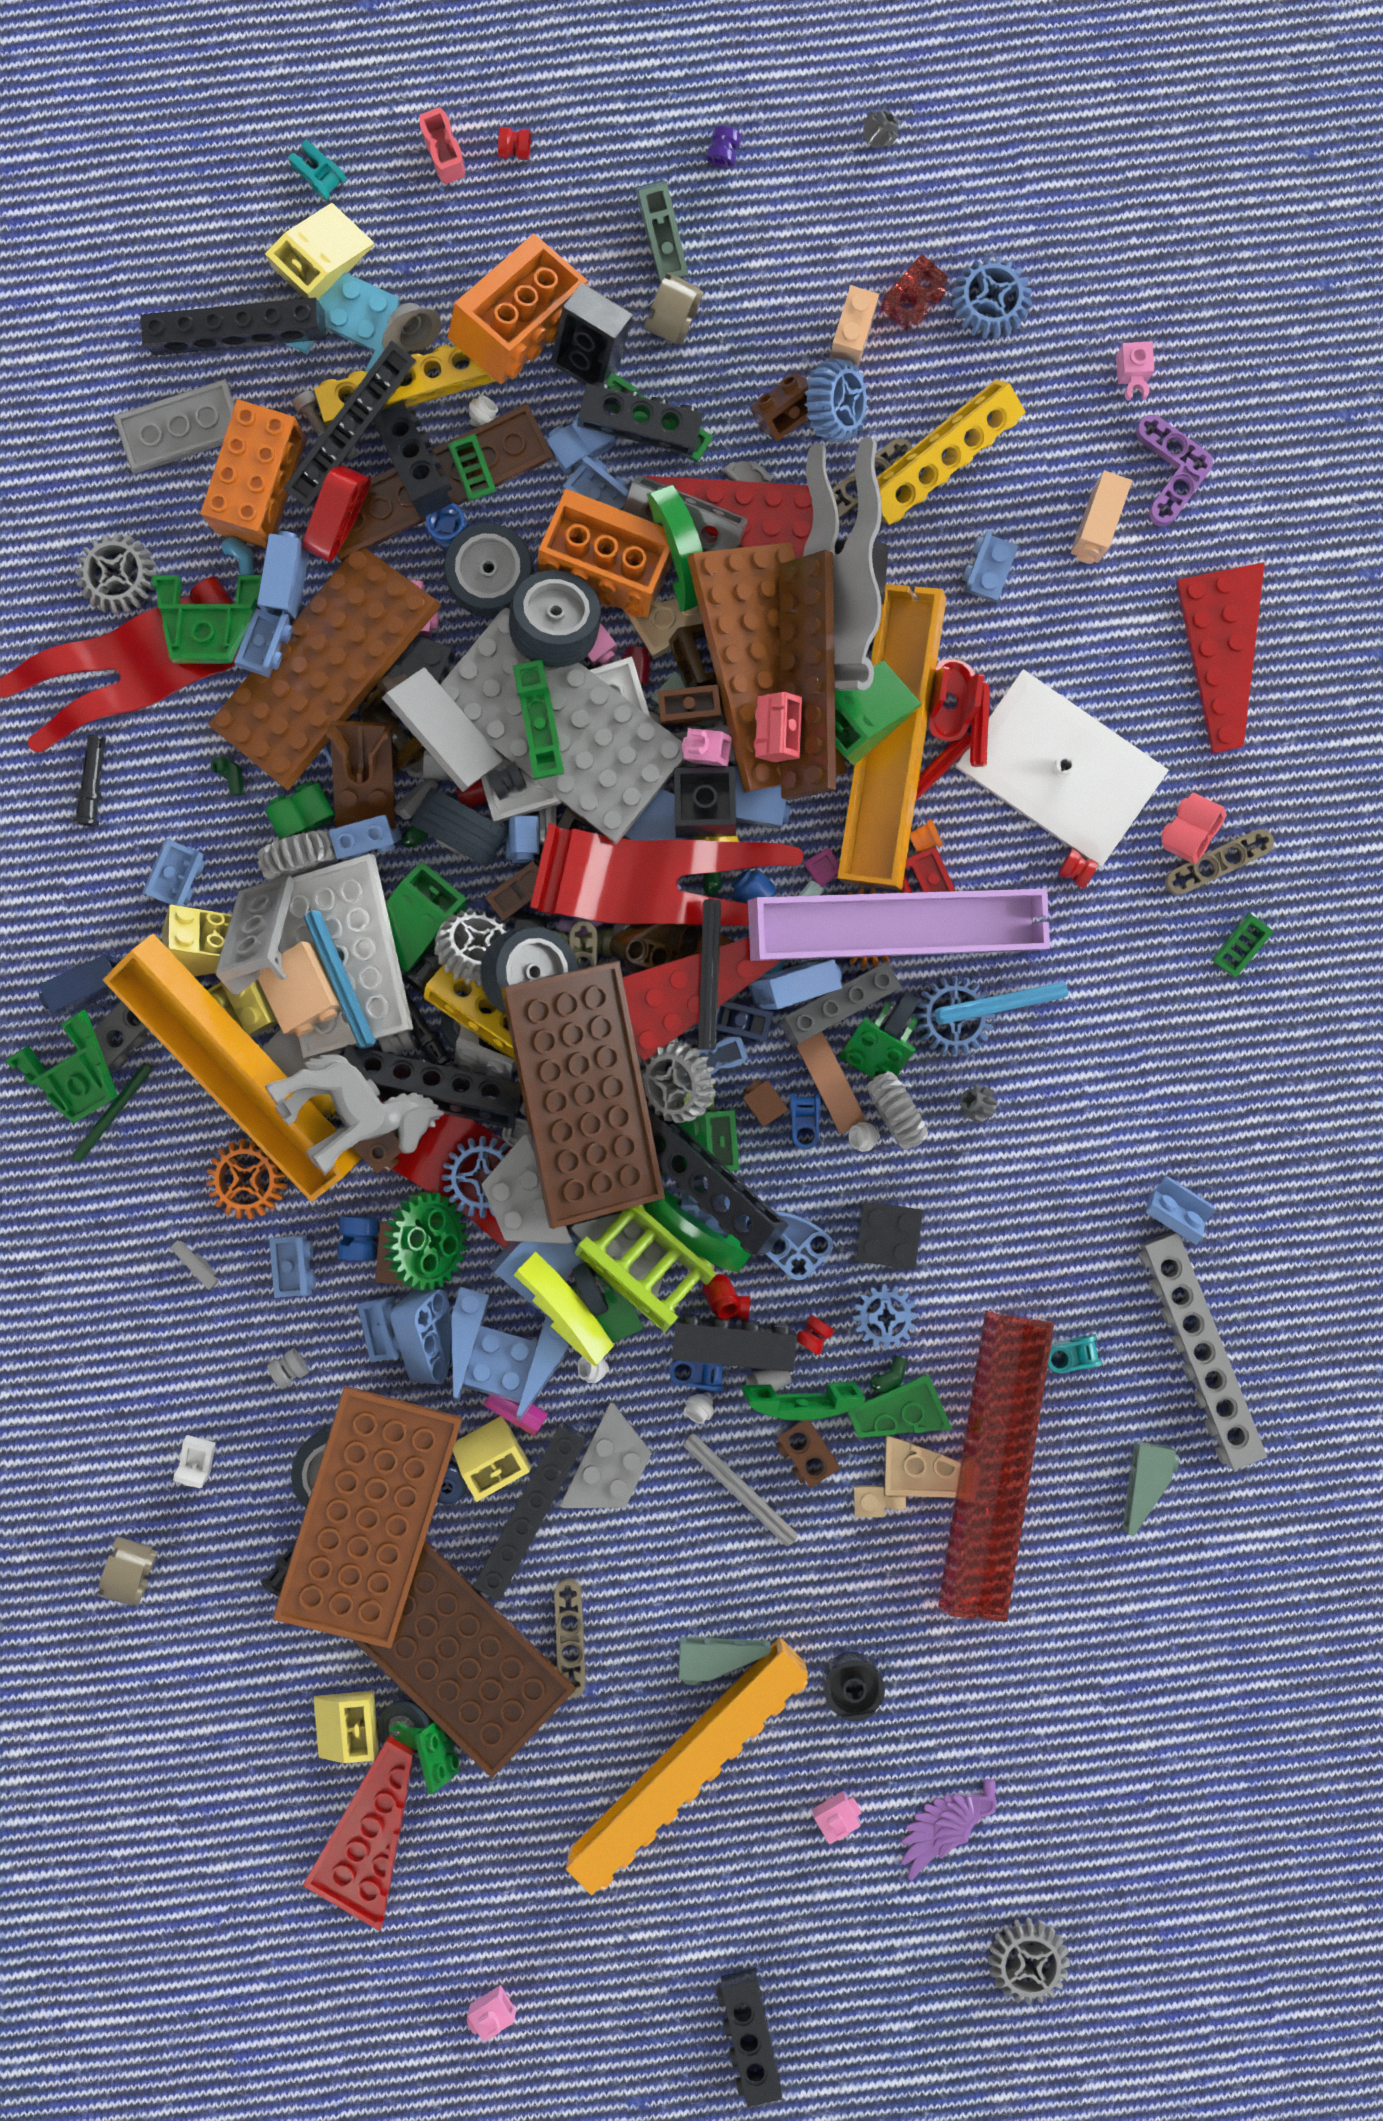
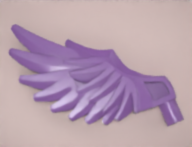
M983 1780V1793L966 1794V1797L953 1793L952 1796L945 1794L944 1799L935 1798L933 1800L935 1805H924V1810L928 1812L915 1813V1820L918 1821L907 1824V1830L912 1832L901 1840L904 1846L914 1843L901 1860L904 1866L914 1860L909 1870V1880H913L937 1855H939L940 1859H943L953 1848L967 1843L973 1826L980 1819L995 1813L997 1803L995 1780Z

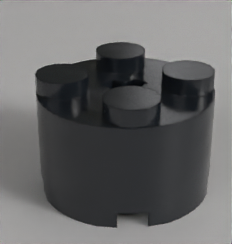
M845 1652L828 1661L822 1677L823 1691L828 1706L837 1715L848 1721H862L870 1718L882 1704L885 1697L884 1681L876 1663L870 1656L859 1652ZM851 1682L857 1683L856 1690H850Z

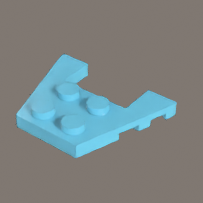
M345 272L318 301L325 310L326 330L374 352L365 372H369L384 351L382 338L386 327L389 325L388 318L399 307L400 300L397 296ZM314 341L284 344L308 354Z

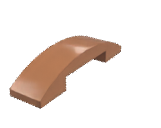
M821 1031L796 1045L795 1047L799 1055H801L839 1135L850 1130L852 1126L859 1122H866L855 1095L823 1032Z

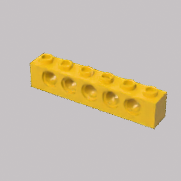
M440 346L430 354L423 356L421 354L410 355L417 361L416 365L407 375V377L413 380L408 386H399L384 408L403 400L406 408L496 382V380L457 346ZM460 360L469 362L468 367L462 370L455 368V364ZM431 369L441 370L440 375L435 378L426 376L427 372ZM356 371L351 373L348 378L338 381L336 379L325 380L320 386L314 388L327 428L345 405L342 402V398L346 394H353L368 372Z
M995 379L876 477L881 496V522L890 525L900 521L908 509L913 505L923 502L927 498L928 493L936 486L946 483L950 479V475L959 467L969 464L976 453L992 445L999 434L1017 424L1018 419L1026 412L1010 383ZM992 411V417L987 423L988 414ZM969 430V437L964 441V436ZM946 449V450H947L946 456H945V458L942 460V459H941L942 453H943V451ZM924 467L923 476L919 479V472ZM901 486V493L896 498V491Z
M442 965L426 984L424 999L502 1054L515 1060L510 1031L504 1028L505 1025H508L507 1016L488 1001L482 985L477 987L474 981L466 985L465 979L462 978L454 981V973H445V965ZM464 991L468 996L460 997L455 992ZM488 1008L493 1013L484 1014L479 1009Z

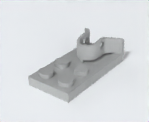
M289 874L238 892L215 973L233 995L240 994L255 982L260 975V970L270 967L279 979L287 978V975L281 969L282 954L279 952L278 947L295 884Z

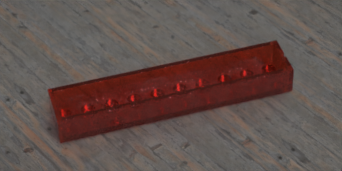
M985 1310L938 1607L953 1617L971 1619L979 1617L982 1620L1007 1622L1054 1329V1322L1042 1318Z

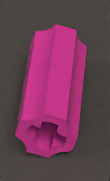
M489 1395L484 1403V1406L532 1436L536 1435L548 1413L532 1404L522 1420L519 1421L516 1420V1415L520 1403Z

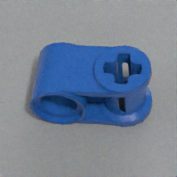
M790 1093L791 1140L793 1145L799 1150H809L819 1140L820 1093H815L814 1096H795L794 1093ZM798 1106H811L812 1108H799ZM802 1128L809 1129L813 1133V1141L808 1145H803L797 1140V1132Z
M672 1360L668 1367L669 1375L676 1385L709 1391H724V1386L721 1383L723 1367L726 1365ZM682 1363L689 1365L691 1371L687 1377L678 1378L675 1376L674 1370L677 1365Z

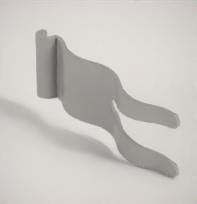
M864 437L859 443L855 460L858 513L853 530L848 536L842 552L838 555L835 554V543L839 532V514L835 496L826 473L825 446L820 443L813 444L808 451L806 478L813 506V524L804 547L803 557L822 550L833 553L835 691L866 690L871 686L874 678V668L866 654L871 641L877 633L881 619V597L873 569L872 549L881 524L882 507L875 473L877 443L870 437Z

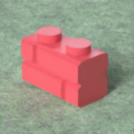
M787 692L758 696L757 709L755 711L757 728L754 740L756 758L771 762L800 758L802 697Z

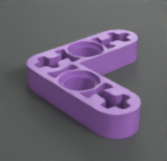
M1147 415L1141 419L1136 428L1137 439L1178 469L1149 510V517L1155 525L1167 526L1177 517L1213 466V459L1205 449L1156 415ZM1153 424L1156 427L1154 429L1155 433L1150 434V436L1146 435V427ZM1165 432L1168 435L1163 439L1161 445H1159L1157 442ZM1170 440L1178 441L1182 446L1181 453L1171 454L1167 450V442ZM1189 449L1191 453L1183 462L1181 459L1184 457V455L1187 453ZM1202 459L1203 468L1200 467L1198 470H1195L1193 468L1194 461ZM1184 481L1188 485V493L1186 495L1176 494L1173 489L1174 482ZM1170 499L1174 503L1169 508L1168 515L1162 518L1158 515L1160 512L1159 508H1163Z

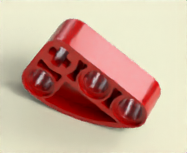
M344 465L329 471L323 482L303 538V550L328 562L335 558L362 508L370 488L371 478Z

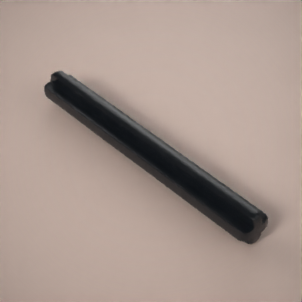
M706 899L703 902L698 1047L702 1050H714L717 1040L721 901L717 899Z

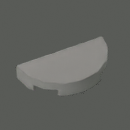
M753 461L732 462L722 469V472L732 481L771 483V477L764 467Z
M425 780L397 804L395 812L402 819L407 820L416 813L418 807H420V803L430 788L437 789L439 784L436 780Z
M177 1240L170 1247L208 1290H211L219 1282V1279L214 1277L215 1271L200 1254L196 1253L194 1255L186 1243Z

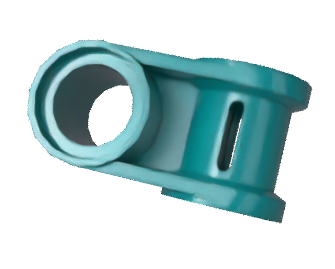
M1096 1334L1083 1335L1046 1346L1041 1354L1043 1365L1056 1373H1066L1101 1366L1103 1364L1102 1359L1098 1358L1095 1346ZM1057 1351H1061L1064 1356L1063 1362L1058 1366H1053L1051 1362L1052 1355Z

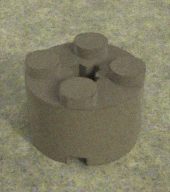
M667 272L651 306L650 317H647L643 329L674 344L679 343L682 345L689 331L692 318L695 317L704 291L699 290L700 287Z
M117 1536L113 1544L115 1550L113 1554L109 1555L97 1596L131 1606L134 1604L139 1605L149 1582L148 1579H144V1575H149L156 1561L158 1551L152 1550V1546Z

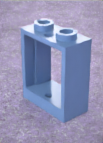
M834 959L811 960L761 976L749 985L755 1008L761 1010L780 1009L841 989L840 981L842 974Z

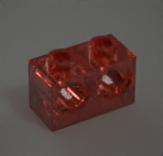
M921 254L885 294L880 309L906 331L913 324L918 326L928 314L926 309L932 302L938 304L945 296L948 276ZM923 279L929 280L933 286L930 288L922 287L919 281ZM908 301L912 303L914 308L905 310L900 306V303Z

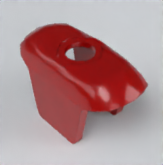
M944 659L937 664L928 723L932 735L944 741H956L966 734L971 721L981 705L984 674L978 673L975 675L970 665L957 659ZM946 694L955 696L957 699L956 708L948 710L942 706L945 702Z

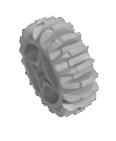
M114 533L111 541L107 534H103L102 543L92 539L91 542L94 548L90 550L87 547H83V551L87 556L86 558H77V562L83 567L75 569V573L82 577L76 581L77 586L84 588L81 592L82 596L85 599L90 598L89 603L93 607L99 605V609L104 613L111 609L113 614L118 615L121 607L125 613H130L131 604L138 609L141 608V603L138 600L142 597L148 601L150 597L146 590H155L153 583L149 582V580H152V575H157L154 571H151L156 567L155 561L149 559L151 552L148 549H143L144 545L139 540L133 543V538L129 535H126L122 540L119 533ZM114 553H124L123 555L119 554V556L113 560L105 559L107 556ZM136 560L138 574L134 582L131 580L130 574L134 568L132 564ZM100 566L102 569V576L99 580L100 584L97 587L95 581V574L97 567ZM110 567L114 571L121 572V575L126 580L124 581L120 577L112 576L113 573L107 568ZM119 588L128 589L119 595H109L110 592L114 593Z
M326 830L311 831L274 841L272 844L261 848L257 854L260 871L262 870L263 876L270 880L288 874L290 877L309 873L329 866L337 860L329 831Z
M473 909L468 915L462 910L457 916L451 914L447 921L441 924L439 932L435 937L436 946L434 954L439 956L438 964L445 965V973H454V981L462 978L465 979L466 985L474 981L477 987L481 985L480 965L483 955L492 941L507 932L505 931L506 923L498 924L496 923V916L490 919L486 917L485 911L477 915Z
M671 1042L663 1048L658 1047V1051L642 1061L646 1067L641 1069V1075L644 1077L642 1082L643 1087H645V1097L649 1099L647 1107H655V1114L658 1116L663 1115L664 1121L670 1122L674 1120L675 1123L695 1120L697 1116L703 1115L706 1112V1107L713 1103L710 1097L714 1096L716 1091L711 1085L715 1084L717 1080L711 1078L710 1073L714 1068L707 1067L706 1062L709 1057H700L701 1049H692L691 1043ZM670 1060H673L672 1066L669 1067V1070L664 1071L667 1063ZM687 1093H690L689 1101L685 1105L682 1104L683 1098H686Z
M888 1071L874 1077L867 1084L868 1093L898 1145L902 1149L908 1150L922 1144L928 1138L927 1128L911 1097L897 1076Z
M1028 1917L1024 1926H1021L1019 1920L1016 1919L1014 1921L1015 1928L1010 1929L1008 1925H1004L1003 1929L1006 1934L1003 1936L996 1933L995 1939L998 1944H990L989 1947L993 1953L988 1956V1963L992 1965L989 1972L991 1977L996 1978L994 1980L996 1987H1003V1993L1006 1997L1013 1994V1998L1017 2003L1021 2001L1023 1996L1029 2005H1031L1033 1997H1037L1038 2001L1043 2003V1995L1046 1993L1054 1998L1055 1994L1052 1988L1062 1989L1063 1984L1060 1979H1068V1972L1064 1968L1070 1966L1069 1958L1065 1957L1069 1951L1066 1945H1062L1064 1941L1060 1934L1055 1935V1930L1052 1926L1045 1928L1043 1921L1040 1919L1035 1926H1033L1032 1920ZM1037 1941V1943L1033 1945H1027L1023 1942ZM1014 1948L1016 1956L1010 1961L1011 1965L1006 1968V1959ZM1022 1953H1024L1027 1959L1031 1958L1036 1969L1031 1964L1026 1963ZM1052 1954L1050 1967L1043 1974L1042 1966L1048 1961L1047 1957ZM1025 1977L1034 1979L1032 1981H1021Z

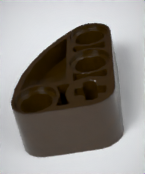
M689 924L631 925L625 930L618 932L611 939L610 953L616 959L653 968L694 955L702 934L701 925Z

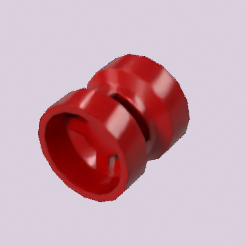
M500 126L498 157L508 159L510 156H517L519 160L529 161L531 130L520 129L519 131H512L510 127Z
M1071 849L1057 875L1064 879H1074L1075 884L1084 889L1094 875L1098 863L1092 859L1084 860L1079 852Z
M810 1314L806 1320L807 1326L797 1334V1342L813 1353L820 1355L824 1349V1342L826 1339L831 1338L836 1330ZM812 1329V1330L815 1331L817 1334L821 1335L822 1338H820L819 1336H817L816 1334H814L813 1332H811V1331H809V1330Z

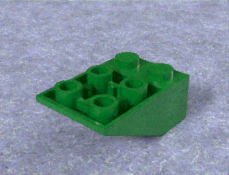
M884 660L873 667L874 678L868 689L835 691V746L853 765L860 761L922 705Z
M422 861L406 876L386 902L398 962L402 970L409 973L421 960V957L435 945V937L439 932L441 924L447 921L451 914L457 916L461 910L464 912L467 910V898Z
M735 1110L705 1112L703 1115L697 1116L695 1120L679 1123L730 1171L740 1170ZM663 1138V1139H662V1147H663V1149L665 1150V1148H666V1141H665V1139ZM684 1157V1158H683V1161H682V1164H683V1167H684L685 1170H686V1168H687V1161H686V1159H685V1157Z

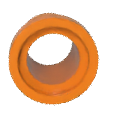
M932 818L926 821L927 824L916 828V830L910 833V838L917 853L934 846L938 848L944 846Z

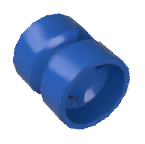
M454 503L426 516V526L434 543L445 551L448 550L452 540L461 531L469 528L461 509Z
M340 1216L339 1233L343 1235V1239L338 1241L337 1258L360 1261L376 1260L377 1243L373 1241V1237L378 1235L379 1218Z

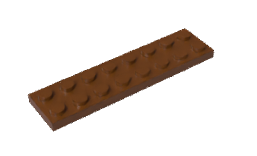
M527 403L428 451V453L435 452L442 467L437 471L439 475L446 474L453 489L448 491V495L452 503L457 506L467 502L468 499L447 447V444L476 434L495 488L554 460L553 454ZM470 446L457 451V454L460 457L474 452V449ZM477 457L461 464L465 468L479 462ZM395 467L371 478L370 488L362 508L346 540L337 553L342 562L354 551L372 548L426 521V516L421 519L419 518ZM481 469L465 475L468 480L483 474ZM486 480L470 485L471 491L487 486Z
M827 550L779 564L780 692H787L802 697L800 758L781 761V798L786 800H794L836 790L833 553Z

